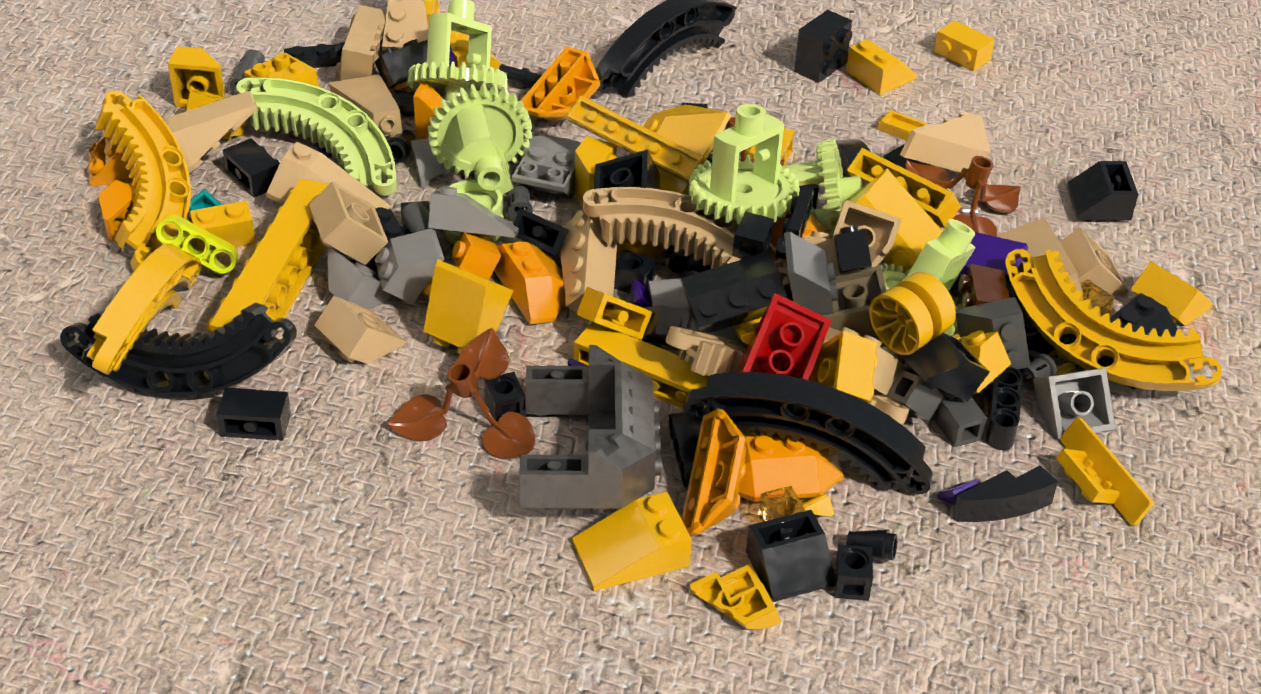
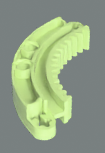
M244 78L237 83L238 94L251 90L250 92L253 94L258 109L250 116V122L255 130H258L260 126H264L265 131H268L271 126H274L276 132L284 128L287 134L293 130L294 136L302 133L303 139L311 137L313 144L319 142L320 148L325 147L326 152L332 153V158L337 159L338 165H341L343 170L368 189H373L377 194L383 196L390 195L397 190L395 161L384 134L375 122L352 102L321 87L288 79Z

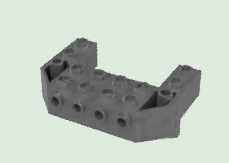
M589 345V366H526L525 413L537 416H546L548 414L588 415V455H521L519 472L520 508L622 509L654 490L655 476H661L662 458L660 456L661 439L659 437L660 421L658 419L659 402L653 401V381L651 377L618 360L596 345Z

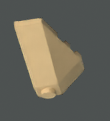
M246 91L168 117L164 121L178 141L190 173L203 163L200 158L210 148L216 150L221 145L219 142L228 131L234 132L258 108L253 94L250 91Z
M964 111L959 113L958 118L952 119L947 117L943 119L941 124L935 125L930 123L913 129L900 155L961 173L962 168L968 169L974 156L988 158L991 152L982 115Z
M296 142L283 156L266 193V197L284 205L289 191L294 189L299 179L328 184L333 181L372 204L375 209L378 207L392 208V206L324 154L299 142Z
M845 200L831 239H834V236L839 234L840 229L844 227L858 226V230L865 229L872 263L871 267H876L892 248L902 218Z

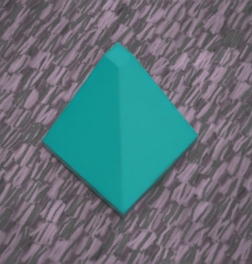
M204 188L190 199L189 211L222 204Z

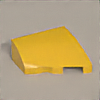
M751 563L723 577H720L716 571L689 585L693 594L746 629H764L781 623L777 609Z

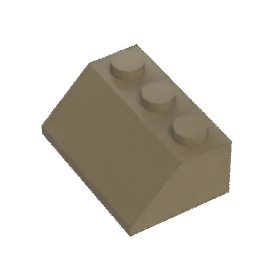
M881 266L835 274L836 280L830 281V283L836 282L838 300L832 301L834 314L822 315L832 320L829 327L839 331L846 327L857 332L863 338L865 335L877 336L871 324L869 309L872 300L887 291Z

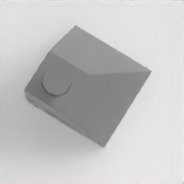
M329 248L327 251L329 291L334 296L368 309H372L395 297L382 289L378 270H375L369 262L364 265L355 259L349 260L341 251Z

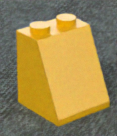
M437 259L423 332L434 336L432 342L447 348H449L450 343L457 346V353L461 354L470 342L486 330L493 328L495 333L497 332L513 290Z

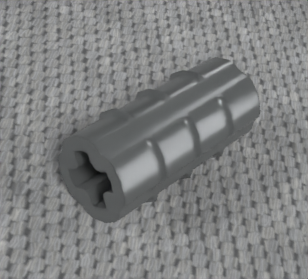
M247 50L240 59V63L236 67L230 82V90L233 94H238L236 86L240 80L245 78L244 72L253 68L258 63L265 62V56L260 51Z

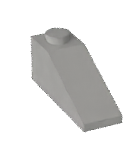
M442 186L439 191L436 190L431 193L428 228L513 238L518 235L519 228L466 194L457 193V188Z

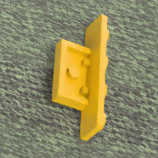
M1076 417L1060 439L1067 449H1062L1056 459L1063 466L1064 473L1082 489L1081 493L1088 501L1092 503L1114 504L1130 525L1137 526L1152 508L1154 501L1083 418Z

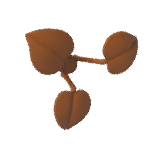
M974 156L968 169L962 168L961 173L953 181H951L950 175L939 167L914 163L908 159L905 163L906 170L945 189L953 188L965 177L966 185L974 189L970 216L959 214L953 219L966 224L974 232L997 236L996 226L990 219L976 217L975 215L979 199L980 202H985L989 209L1001 213H1012L1018 206L1021 186L987 184L994 165L986 157Z
M493 328L486 330L470 342L459 355L457 363L449 368L448 378L450 384L445 387L447 392L443 407L438 398L428 394L419 395L407 401L396 415L388 420L390 428L403 438L419 442L432 440L438 437L447 427L443 414L448 412L452 393H455L462 398L474 396L487 420L492 425V427L484 432L482 437L483 446L489 455L498 459H511L527 455L533 450L536 441L533 427L526 417L516 412H506L497 422L478 392L477 380L479 377L483 380L495 379L503 374L509 365L507 350Z

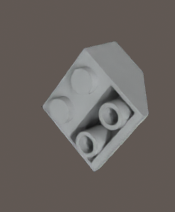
M529 146L512 175V182L527 189L573 198L575 195V155L567 152L547 150L542 147Z

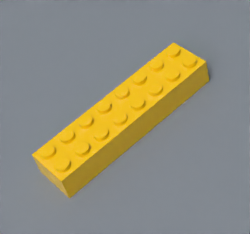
M299 179L294 189L289 191L286 202L283 206L279 207L273 223L268 225L263 239L256 244L255 252L251 258L246 260L240 276L234 279L232 289L227 297L222 299L219 310L215 316L210 318L207 331H213L233 321L234 317L241 314L240 311L255 302L269 308L265 313L273 321L278 318H286L326 248L319 239L320 233L312 219L313 214L309 204L329 185L328 183Z

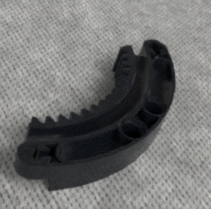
M666 0L660 3L626 29L604 55L595 69L600 80V86L597 91L604 94L613 87L629 97L635 96L634 89L635 87H641V79L646 80L647 72L652 73L653 65L659 66L660 59L665 61L667 54L671 56L674 50L678 52L680 47L686 48L687 44L692 46L693 43L697 45L699 42L701 44H711L719 48L725 42V39L719 35L724 26L726 27L732 22L737 7L724 0Z
M256 302L240 311L241 314L234 317L233 321L213 331L209 330L203 334L199 332L191 336L190 333H187L180 337L179 333L169 336L168 332L164 331L158 335L157 329L154 328L147 332L146 327L143 334L141 333L138 340L134 342L133 348L128 351L125 360L123 359L119 370H112L108 375L92 367L94 360L87 357L90 348L84 351L89 347L88 344H94L96 338H94L96 333L92 329L106 309L91 315L88 319L90 321L88 326L78 322L64 328L60 334V341L65 350L80 362L119 384L155 394L185 396L222 390L253 376L272 364L291 348L290 345L297 336V330L292 321L287 318H278L273 321L265 313L269 308ZM279 328L284 330L282 339L275 337L278 334L277 329ZM76 332L80 335V336L78 337L79 343H76V342L74 341V339H75V337H76V335H75L74 333H76ZM204 372L209 375L210 380L205 377ZM164 373L167 374V376L169 377V380L166 379Z
M731 372L710 375L707 387L692 389L686 395L683 411L694 420L700 421L704 415L719 408L726 412L745 436H748L750 430L757 436H760L761 431H765L769 437H772L776 432L781 439L791 435L794 442L802 438L807 446L814 442L817 443L818 450L825 447L829 448V455L839 453L840 461L849 459V466L851 468L859 466L858 473L860 475L868 474L867 481L875 482V490H890L892 480L895 479L906 491L913 494H924L930 490L933 472L923 460L926 447L922 442L888 414L846 392L824 384L787 375L762 372Z

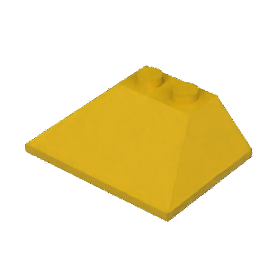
M685 104L652 114L646 120L643 127L705 157L707 160L713 149L714 135L724 130L732 115L724 111ZM657 167L660 173V190L688 194V182Z

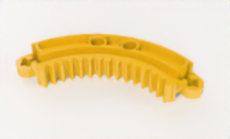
M114 90L109 91L102 102V109L96 121L95 129H104L103 137H112L110 144L118 145L116 152L124 153L121 160L128 162L126 169L131 170L129 178L133 179L131 186L135 187L132 195H134L132 212L122 222L115 240L122 249L129 244L136 250L130 261V265L135 271L149 254L164 245L156 236L157 226L164 217L178 215L187 219L191 199V186L183 152L169 126L159 113L140 94L136 100L132 101L124 93ZM174 224L164 225V230L168 235L177 236L179 234L178 228Z
M167 243L157 248L139 265L118 291L92 329L96 333L94 335L96 341L87 353V357L94 360L93 368L106 375L112 370H119L123 359L125 360L128 351L133 348L134 342L138 340L141 333L143 334L151 320H154L155 316L164 307L166 308L167 305L176 309L180 304L182 296L174 291L177 284L188 289L193 286L202 268L201 260L198 257L173 244Z
M1016 249L1007 255L1005 264L1010 282L1019 304L1028 319L1050 345L1085 370L1106 368L1108 380L1147 390L1189 391L1210 388L1220 382L1222 367L1216 359L1204 357L1200 334H1197L1194 328L1189 329L1188 336H1184L1181 329H1177L1175 337H1171L1168 329H1165L1160 337L1154 328L1149 335H1145L1143 326H1140L1136 332H1132V323H1128L1124 328H1121V320L1119 318L1111 323L1109 313L1101 316L1100 308L1097 306L1092 309L1091 300H1084L1081 290L1076 291L1075 283L1070 282L1069 274L1065 272L1060 252L1051 251L1050 249L1045 251L1046 255L1032 258L1026 250ZM1021 258L1023 262H1028L1023 264L1024 272L1018 273L1017 267L1011 266L1016 264L1015 259ZM1065 334H1073L1077 337L1072 344H1063L1060 341L1061 337ZM1106 355L1114 359L1113 364L1107 367L1100 366L1097 363L1100 357ZM1205 365H1208L1210 370H1216V372L1212 373L1211 379H1206L1205 375L1194 376V379L1190 380L1189 367H1193V374L1202 372Z

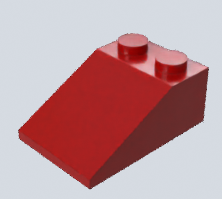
M774 293L736 372L772 373L809 380L832 320Z

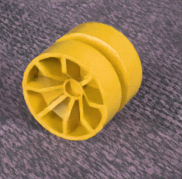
M916 272L899 282L895 287L874 298L870 304L869 315L875 333L885 346L900 355H910L926 345L930 340L935 339L950 329L955 322L956 311L950 293L937 278L925 272Z

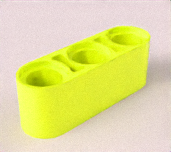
M178 215L164 217L157 226L156 236L161 243H170L198 257L202 265L221 274L228 273L235 267L239 255L235 246ZM174 224L178 228L179 234L177 236L168 235L164 230V225ZM192 238H200L205 243V249H194L190 240ZM217 253H228L232 262L229 264L220 263L217 259Z

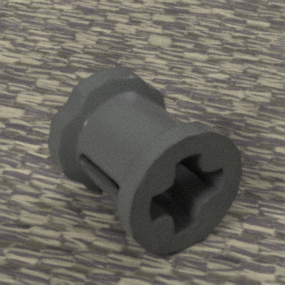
M513 186V189L506 193V202L509 205L508 214L512 220H515L520 208L524 210L525 207L526 211L533 213L532 205L529 203L530 193L523 186Z
M1045 353L1035 356L1029 367L1017 369L1022 374V387L1028 390L1035 389L1033 378L1057 374L1054 360Z

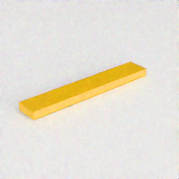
M581 95L566 116L569 122L631 154L648 149L657 167L688 183L692 171L699 164L703 165L706 161L705 157Z

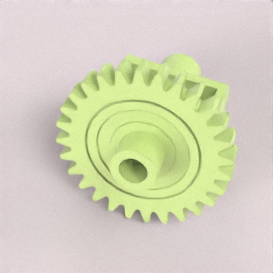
M450 0L448 13H437L429 16L427 63L424 62L422 65L418 63L409 69L408 86L417 90L421 81L427 82L437 93L442 96L444 95V100L451 102L449 93L452 92L459 97V88L462 87L469 93L472 84H474L477 91H480L482 84H486L487 91L493 85H497L498 93L504 88L507 89V75L499 69L494 71V68L490 67L492 26L474 21V2ZM451 30L469 35V51L466 57L468 69L465 62L462 63L460 68H457L454 61H452L449 67Z
M472 84L469 93L461 87L459 88L460 96L458 97L452 92L449 93L451 102L442 99V108L435 107L434 113L436 117H430L429 119L431 126H428V139L432 153L437 157L438 163H444L446 170H450L452 167L455 175H458L462 170L465 178H468L470 172L473 171L481 188L490 191L500 189L503 195L513 189L508 161L518 164L517 154L524 157V148H529L530 146L529 139L532 138V124L528 110L525 109L522 100H517L516 94L509 96L506 88L498 94L497 85H493L491 90L487 91L486 84H482L480 91H477L474 84Z
M756 104L738 106L736 109L735 126L714 135L712 165L709 160H706L703 165L699 164L692 171L689 178V198H691L692 204H697L696 209H704L705 215L714 213V219L716 220L726 217L725 222L727 223L736 219L737 224H740L745 211L772 218L774 222L777 221V217L784 219L786 218V213L791 214L792 199L794 196H799L800 189L795 175L790 173L788 168L782 171L780 164L784 123L766 114V110L762 106ZM756 145L754 163L751 162L750 155H747L745 161L741 162L739 160V152Z
M835 139L821 141L817 144V161L782 166V171L788 168L790 173L795 175L799 186L820 183L819 187H825V194H822L820 198H826L827 205L819 209L812 207L811 212L826 230H831L828 232L831 236L833 235L844 201L850 200L863 189L860 175L843 178L841 158Z
M949 219L939 237L926 242L913 267L908 269L905 274L902 273L903 267L901 265L895 270L894 264L887 265L883 263L878 265L882 268L886 289L895 287L913 273L925 272L937 278L951 295V288L976 248L971 244L975 232L966 224ZM958 297L953 298L955 309L961 308V304L958 305ZM956 317L954 324L944 332L949 336L958 334Z

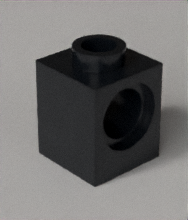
M745 211L734 234L732 256L745 259L767 252L772 241L774 219Z
M624 249L616 259L614 289L631 294L632 281L635 279L648 289L649 281L655 280L656 259Z
M515 372L501 374L492 380H484L485 402L491 415L497 422L506 412H516L526 417L525 394Z
M838 544L835 561V598L869 601L873 582L872 547Z

